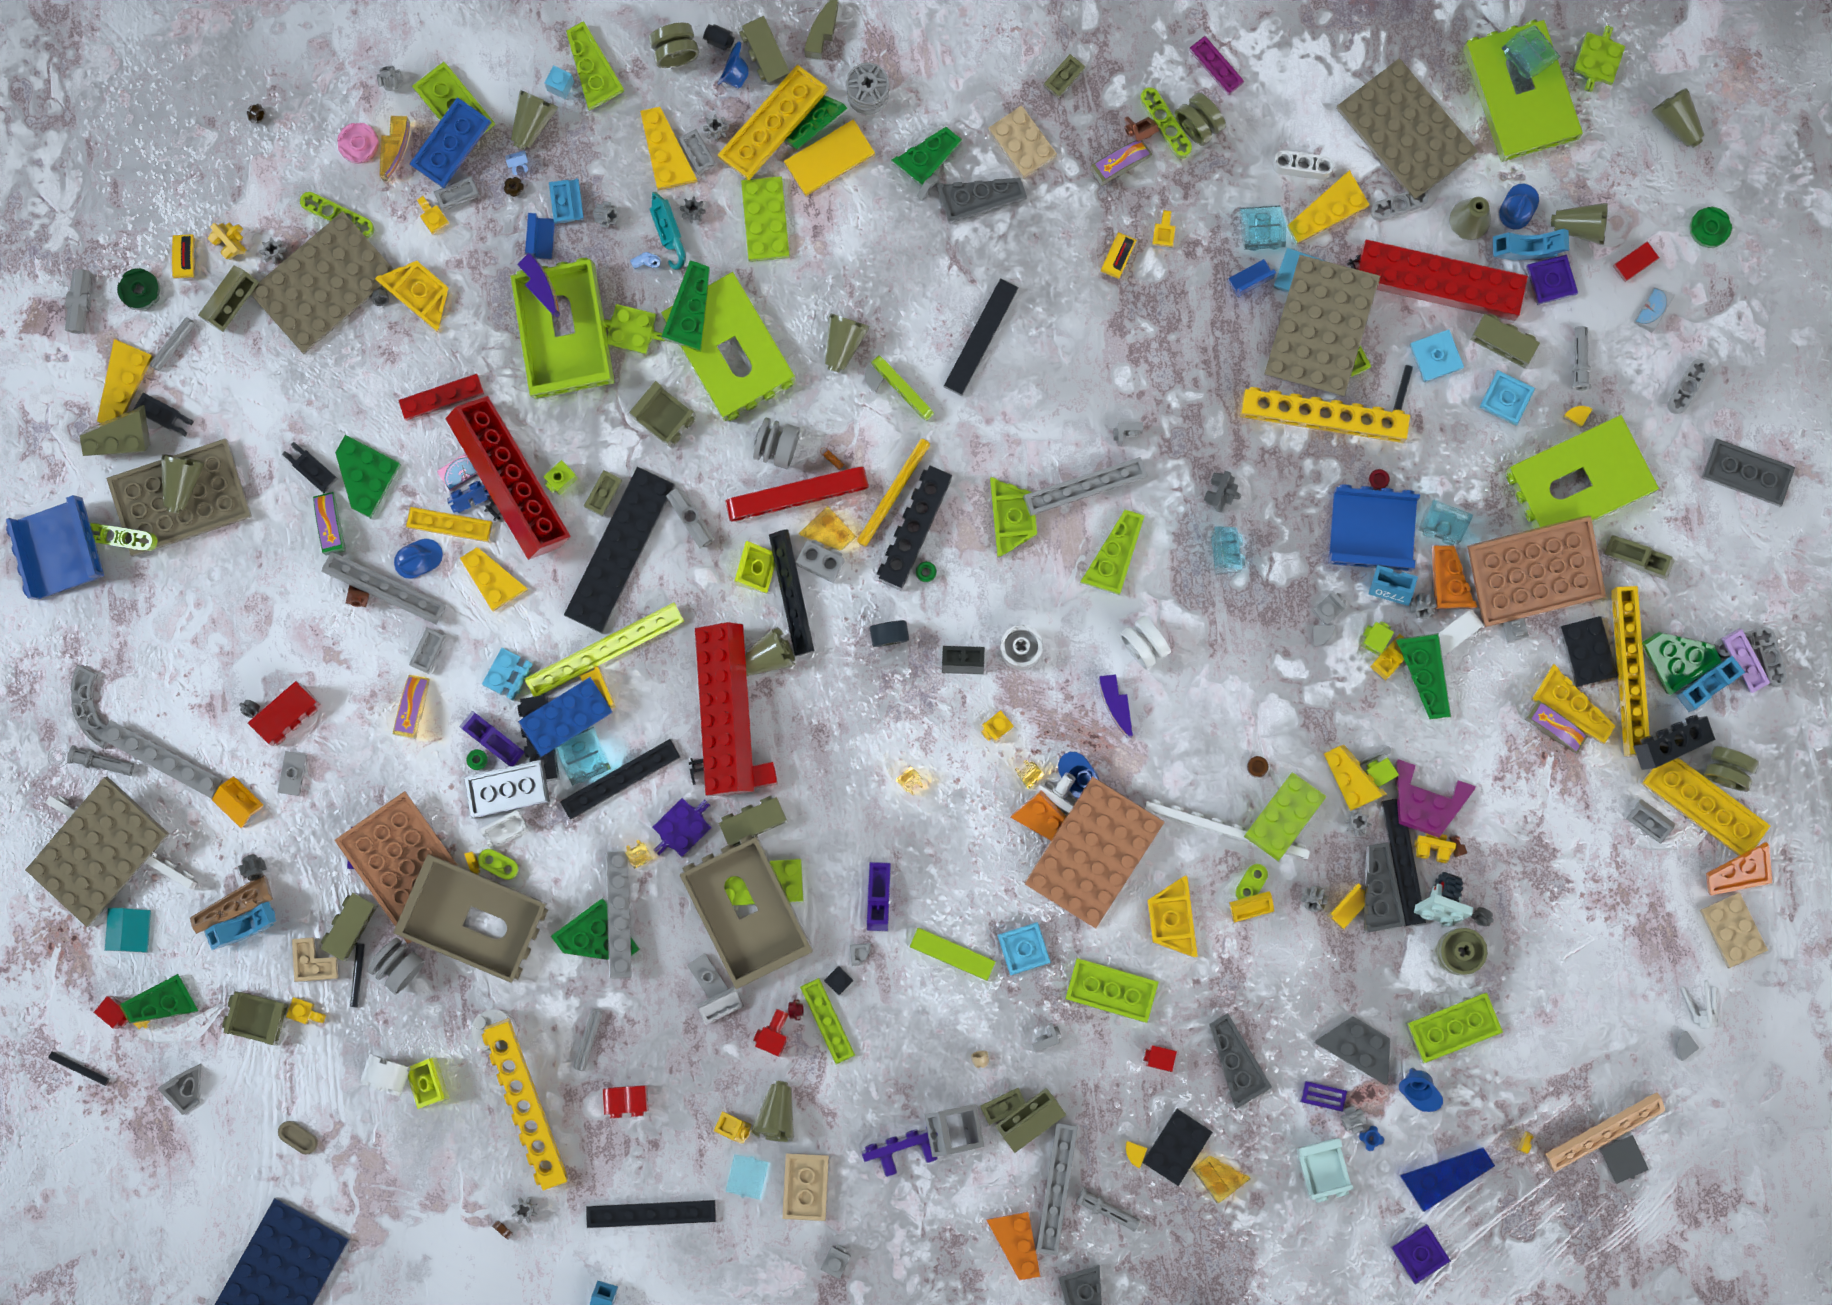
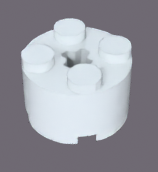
M1026 625L1009 628L1002 636L1000 643V654L1003 661L1011 668L1018 670L1028 669L1037 663L1042 652V640L1039 633L1034 628ZM1016 644H1025V651H1018Z
M492 1009L484 1011L473 1021L471 1030L473 1041L481 1050L492 1053L489 1045L485 1046L482 1039L485 1026L510 1018L517 1037L518 1028L516 1021L511 1015L502 1010ZM504 1040L496 1042V1046L499 1049L503 1050L508 1047Z
M370 1054L360 1083L400 1097L410 1067Z

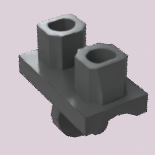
M1224 471V474L1214 472L1211 484L1218 486L1217 493L1207 491L1204 497V501L1213 506L1218 512H1223L1226 503L1232 505L1233 499L1239 500L1241 498V494L1237 492L1239 485L1234 484L1235 477L1231 475V472Z

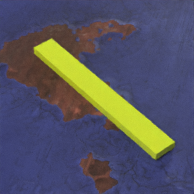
M675 602L524 678L534 697L540 696L683 623L684 620Z

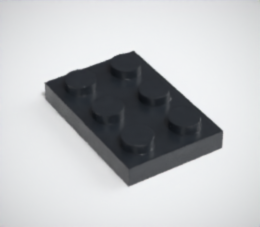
M1601 616L1559 627L1576 687L1618 677Z
M1176 1108L1142 1163L1179 1186L1213 1132Z

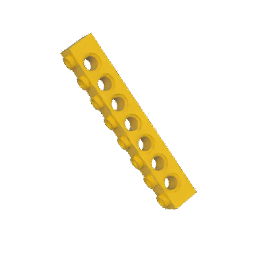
M1249 387V389L1244 390L1240 411L1241 418L1404 443L1407 440L1410 415L1405 414V411L1402 410L1389 412L1384 411L1382 407H1372L1370 409L1364 408V405L1358 403L1345 405L1339 400L1326 402L1320 397H1310V399L1302 398L1300 394L1294 393L1288 396L1282 395V392L1276 390L1263 392L1257 387ZM1265 400L1268 403V408H1261L1258 405V401ZM1284 403L1288 405L1289 411H1281L1279 404ZM1307 407L1309 414H1301L1299 408ZM1327 410L1330 417L1323 418L1320 415V411ZM1347 413L1350 416V421H1343L1340 414ZM1366 416L1370 418L1371 424H1363L1361 417ZM1382 420H1389L1392 423L1391 428H1385L1382 425Z
M1624 586L1611 590L1623 751L1624 757L1636 756L1633 746L1641 743L1640 739L1650 736L1638 586Z
M510 1018L485 1026L482 1039L485 1046L489 1045L492 1052L489 1054L490 1061L493 1066H497L499 1071L496 1076L500 1086L504 1085L506 1090L504 1094L507 1106H512L514 1113L511 1114L514 1125H519L521 1131L519 1134L522 1146L526 1145L528 1150L526 1154L527 1161L530 1166H534L536 1171L533 1174L536 1185H541L544 1191L566 1183L568 1180L567 1172ZM504 1040L508 1047L503 1050L499 1049L496 1046V1042ZM511 1060L514 1062L515 1068L506 1069L503 1063ZM518 1080L522 1083L523 1087L521 1089H514L511 1086V1082ZM525 1100L530 1104V1107L528 1109H521L518 1103ZM532 1120L537 1123V1127L529 1129L525 1123ZM540 1140L545 1146L542 1149H536L533 1146V1142ZM547 1160L551 1162L552 1167L544 1169L540 1163Z

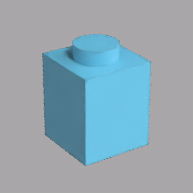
M553 65L544 84L548 92L566 99L574 84V79L571 73Z

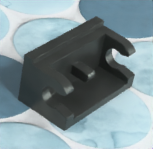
M943 646L942 673L984 674L985 647Z

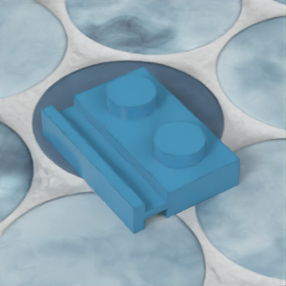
M579 179L549 182L554 224L584 220Z

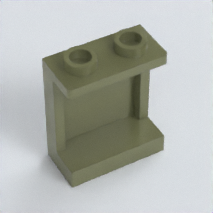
M657 381L651 385L629 412L634 420L668 447L678 443L682 437L681 433L685 428L689 429L695 422L694 417L696 416L693 410H689L664 390Z
M235 991L228 1001L230 1010L222 1023L223 1033L264 1042L269 1045H278L288 1004Z

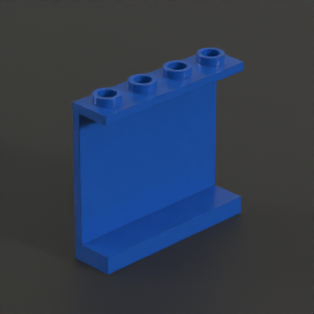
M1341 484L1340 487H1336L1333 494L1328 564L1376 568L1377 565L1394 570L1412 572L1415 569L1416 561L1413 560L1416 509L1420 494H1414L1415 491L1402 490V493L1394 492V489L1382 488L1381 491L1373 490V487L1361 486L1360 489L1352 488V485Z
M72 495L66 497V503L18 520L6 519V531L11 537L12 552L18 563L17 571L22 577V589L28 599L39 600L104 577L82 497Z

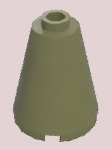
M1687 88L1675 93V96L1667 98L1651 111L1686 147L1691 145L1694 148L1703 142L1704 132Z
M520 90L511 140L514 141L513 146L525 150V147L530 148L554 116L558 106Z
M1474 197L1456 204L1450 213L1449 219L1453 232L1465 240H1475L1482 237L1488 231L1491 224L1488 201L1483 197Z
M1608 203L1556 210V215L1552 214L1551 227H1554V231L1561 229L1569 230V236L1604 245Z
M830 313L825 364L828 365L827 369L838 373L840 369L845 370L870 326Z
M162 454L163 506L167 507L169 512L180 513V510H185L204 467V462L181 456L173 458V455Z
M779 627L772 629L745 651L747 677L792 667L796 664L793 662L795 661V656L790 643L781 637L784 633Z
M775 1081V1084L770 1085L751 1129L753 1136L759 1138L760 1134H763L766 1137L765 1139L770 1141H793L792 1088L788 1086L787 1082Z

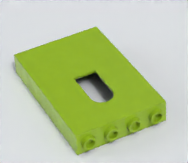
M1531 20L1521 27L1514 25L1507 28L1504 32L1493 31L1487 34V37L1480 39L1479 37H1473L1467 40L1463 52L1501 162L1579 140L1583 132L1544 20ZM1519 54L1524 57L1535 89L1516 94L1506 66V60L1510 55Z
M579 258L573 263L559 262L556 266L549 268L548 266H542L552 283L556 297H567L571 305L575 333L555 337L551 312L525 286L530 278L523 270L517 271L515 275H510L530 396L534 399L615 383L595 263L588 258Z
M731 272L708 285L701 352L682 345L679 346L723 421H733L740 416L739 413L744 410L750 411L758 406L757 403L763 399L765 401L772 399L777 391L781 389L785 391L791 388L796 380L735 274ZM673 306L661 312L665 322H667ZM734 336L752 365L751 372L745 377H737L732 373L717 347Z
M1622 415L1510 466L1506 470V479L1510 485H1513L1516 491L1515 497L1519 504H1523L1526 510L1524 511L1525 517L1529 523L1532 522L1534 528L1587 515L1591 516L1593 522L1659 489ZM1583 467L1592 486L1565 499H1556L1551 495L1550 485L1553 481Z

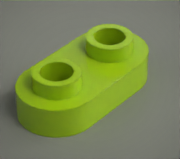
M485 849L478 856V863L481 868L502 879L512 880L518 875V864L495 850ZM488 856L493 857V862L491 864H488L486 862V858ZM506 866L512 867V871L510 873L505 872Z
M1254 864L1247 869L1235 890V896L1238 900L1257 895L1268 878V871L1263 865ZM1256 870L1261 872L1260 878L1254 877ZM1244 889L1250 890L1249 896H1244Z

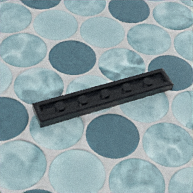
M1000 278L949 374L944 388L960 396L963 395L1019 287Z
M783 529L769 534L794 655L801 656L815 650L789 530Z
M668 739L563 799L560 803L569 819L572 820L681 757L671 739Z
M1397 799L1381 801L1406 926L1426 923V919L1414 913L1415 905L1422 901L1409 828L1399 824Z
M715 1200L586 1206L587 1228L716 1222Z

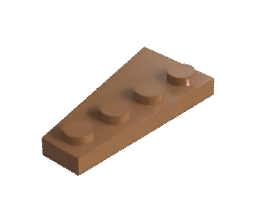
M263 874L262 878L248 882L190 917L191 926L195 933L205 931L212 925L229 920L257 907L261 903L273 900L266 876Z

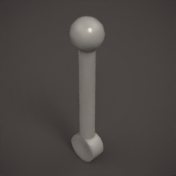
M1385 746L1382 751L1359 761L1360 765L1383 754H1390L1391 748Z

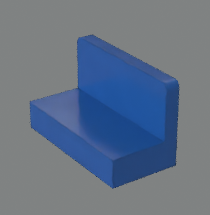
M528 213L526 255L530 253L535 259H552L555 229L553 219L538 218L536 213Z
M1265 259L1228 278V282L1236 296L1240 297L1274 279L1276 271L1274 269L1270 270Z

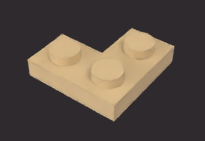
M315 938L292 939L294 982L338 979L337 958L316 959Z

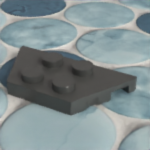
M1352 1016L1315 1040L1314 1043L1380 1083L1388 1084L1390 1038Z

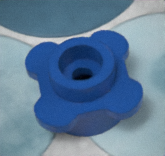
M1370 1126L1369 1130L1359 1134V1139L1364 1142L1368 1151H1373L1376 1146L1382 1145L1385 1141L1376 1126Z

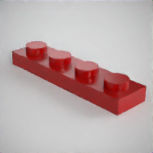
M476 373L399 399L398 401L404 419L407 421L484 395L479 376Z

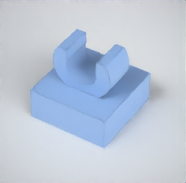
M525 150L505 156L508 168L512 167L514 175H517V166H523L524 171H528L526 164L528 158Z

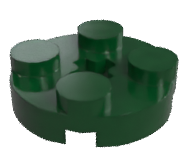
M134 268L128 270L123 274L120 283L118 282V296L132 310H145L159 301V281L152 273L145 269ZM140 284L141 287H144V290H142V293L138 294L137 292L134 293V290L137 289L136 285Z

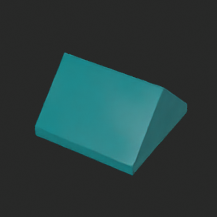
M108 908L104 951L148 953L151 910Z

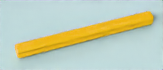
M921 438L858 537L857 542L860 545L866 547L930 447V443L927 440Z

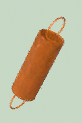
M828 449L822 454L838 470L845 465Z

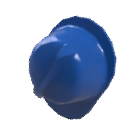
M740 41L733 47L724 71L718 80V85L723 82L739 89L747 79L749 70L747 63L739 55L741 50Z
M1524 183L1517 184L1509 190L1499 210L1500 220L1503 225L1513 230L1522 229L1527 226L1539 204V194L1536 189Z
M421 539L413 542L397 552L394 558L395 570L400 576L409 579L432 571L442 561V548L432 539Z
M1070 751L1060 758L1058 772L1061 778L1066 772L1076 778L1070 788V792L1074 797L1079 798L1092 776L1099 780L1097 771L1082 754Z
M1411 1068L1405 1079L1399 1083L1400 1092L1416 1109L1423 1112H1434L1443 1105V1097L1434 1086L1433 1079L1427 1072Z

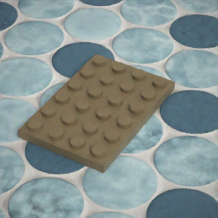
M1400 58L1336 107L1343 118L1414 200H1417L1426 191L1430 190L1478 152Z
M342 211L264 277L251 295L296 347L305 354L372 297L374 290L376 291L383 287L375 280L377 276L391 272L394 269Z
M1300 255L1264 374L1345 397L1380 276Z
M226 438L173 456V458L181 456L204 462V467L185 510H180V513L169 512L167 507L163 506L161 460L107 477L106 479L121 527L154 533L158 539L155 549L251 518L249 505ZM127 533L125 536L127 544L132 541L130 533ZM140 538L139 542L149 544L148 539ZM128 548L132 557L150 552Z
M106 776L25 871L81 923L89 927L169 833Z

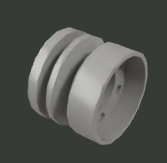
M868 62L853 67L848 73L846 89L850 106L858 113L865 115L881 111L889 99V79L885 70L877 64ZM865 83H868L869 86H871V87H870V88H867V86L865 85Z
M766 417L756 434L753 459L759 461L764 452V463H767L771 455H773L774 466L788 469L796 450L800 427L786 424L781 432L779 431V421L776 420L771 429V419Z
M397 937L376 954L367 970L372 975L377 973L375 977L377 980H381L386 975L389 976L384 986L395 995L400 993L414 979L425 963L415 952L405 957L408 946L404 944L400 947L402 941Z

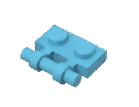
M501 648L482 685L500 695L507 688L509 692L506 697L514 701L516 695L520 694L522 690L521 686L525 680L524 678L530 675L533 663L526 660L524 665L520 667L518 663L521 657ZM515 671L519 674L512 684L509 680Z

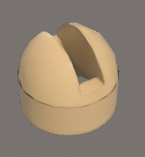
M976 1051L971 1055L972 1063L975 1067L985 1068L988 1065L989 1056L987 1051Z

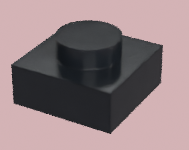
M839 965L824 980L838 995L854 981Z

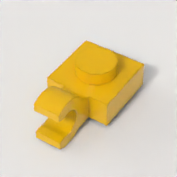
M424 196L417 199L418 204L425 212L420 217L431 234L449 224L437 205L431 208Z
M1163 210L1161 224L1155 223L1152 245L1173 247L1176 226L1170 225L1172 211Z
M293 997L286 1018L303 1024H308L309 1019L324 1023L326 1015L313 1011L315 1004Z

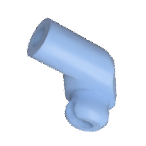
M644 252L631 259L630 263L634 269L642 265L658 268L661 260L655 254Z

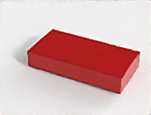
M1647 241L1615 263L1613 267L1624 282H1626L1660 257Z

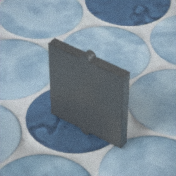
M1633 1135L1619 1141L1614 1140V1143L1600 1149L1616 1184L1629 1178L1634 1179L1636 1175L1649 1170Z

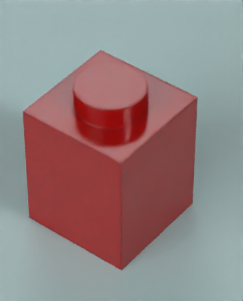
M773 762L753 766L754 789L778 784Z
M107 996L93 1012L112 1029L123 1028L128 1023L119 1006L121 1002L114 996Z
M1150 1045V1049H1145L1143 1061L1146 1062L1147 1067L1173 1072L1177 1051Z

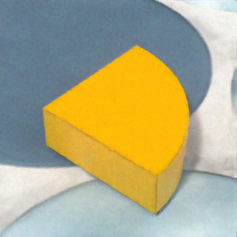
M1576 406L1567 411L1563 417L1581 428L1593 409L1587 406Z
M472 851L464 853L470 871L477 874L480 873L481 870L476 853Z
M1524 1132L1517 1148L1518 1151L1525 1154L1530 1152L1532 1147L1530 1142L1533 1139L1532 1133Z
M1126 1141L1127 1157L1135 1167L1140 1169L1147 1148Z

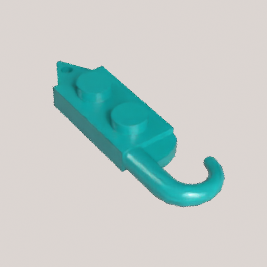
M652 192V207L649 210L662 246L668 250H676L678 263L673 264L671 260H668V264L672 269L679 270L686 261V254L680 239L681 234L668 199L662 198L657 192Z

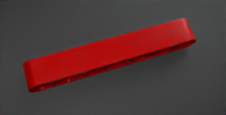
M855 467L732 497L725 500L729 521L733 522L868 489L869 484L865 468Z

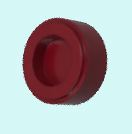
M1382 469L1372 471L1368 477V484L1370 487H1373V490L1381 491L1390 482L1389 474Z

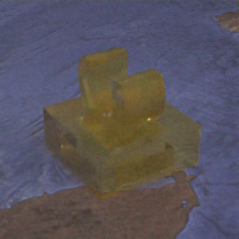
M1024 760L1023 762L1026 766L1022 770L1015 768V771L1021 782L1029 789L1044 774L1033 761L1029 763L1027 760Z
M912 767L896 779V782L911 795H915L912 788L916 784L921 788L924 787L921 782L923 778Z
M640 840L636 841L638 845L632 849L629 845L626 846L627 851L625 854L634 869L653 860L644 842L641 843Z

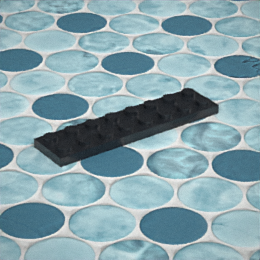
M637 466L564 613L565 617L601 634L603 633L668 501L666 495L675 487L674 483Z

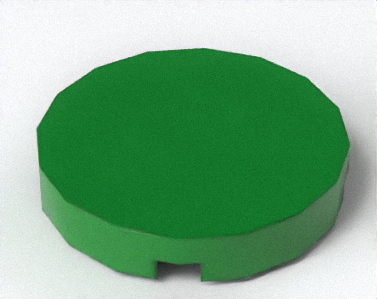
M1713 206L1703 208L1692 217L1689 226L1690 234L1700 246L1715 248L1724 244L1730 237L1732 223L1729 220L1728 214L1722 209Z

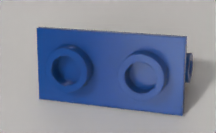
M473 482L469 485L468 489L464 491L459 489L449 494L450 497L447 498L448 504L453 502V505H450L453 513H460L471 508L470 499L473 500L475 505L489 500L490 494L487 489L484 490L483 482Z

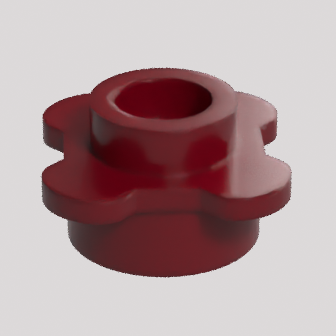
M794 999L793 1002L788 1003L789 1018L795 1019V1021H800L801 1016L804 1015V1007L799 999Z

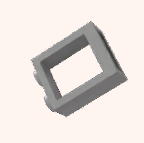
M976 1104L924 1114L932 1157L984 1147ZM961 1113L967 1145L952 1148L946 1116Z

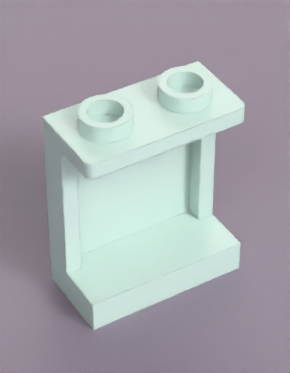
M1340 1138L1296 1148L1309 1199H1315L1316 1203L1328 1200L1329 1195L1336 1194L1337 1197L1348 1195V1190L1353 1189L1341 1150L1342 1143Z

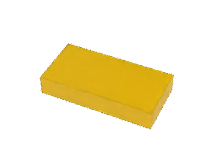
M1270 891L1229 902L1234 923L1274 912Z

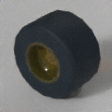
M905 620L880 623L869 628L873 647L889 646L909 641L907 622Z

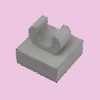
M1524 618L1502 623L1507 643L1529 637Z

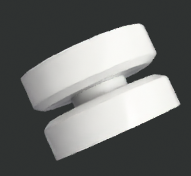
M1142 616L1135 622L1136 630L1127 627L1120 633V637L1131 655L1144 669L1148 670L1156 664L1155 656L1163 659L1171 653V650L1154 624L1147 617Z

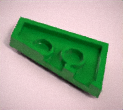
M824 95L784 142L786 145L798 149L848 108L844 103Z
M945 127L926 138L925 141L917 146L911 147L902 155L891 159V163L922 187L924 182L941 167L960 145L962 139Z
M179 974L119 1005L129 1024L198 1012Z

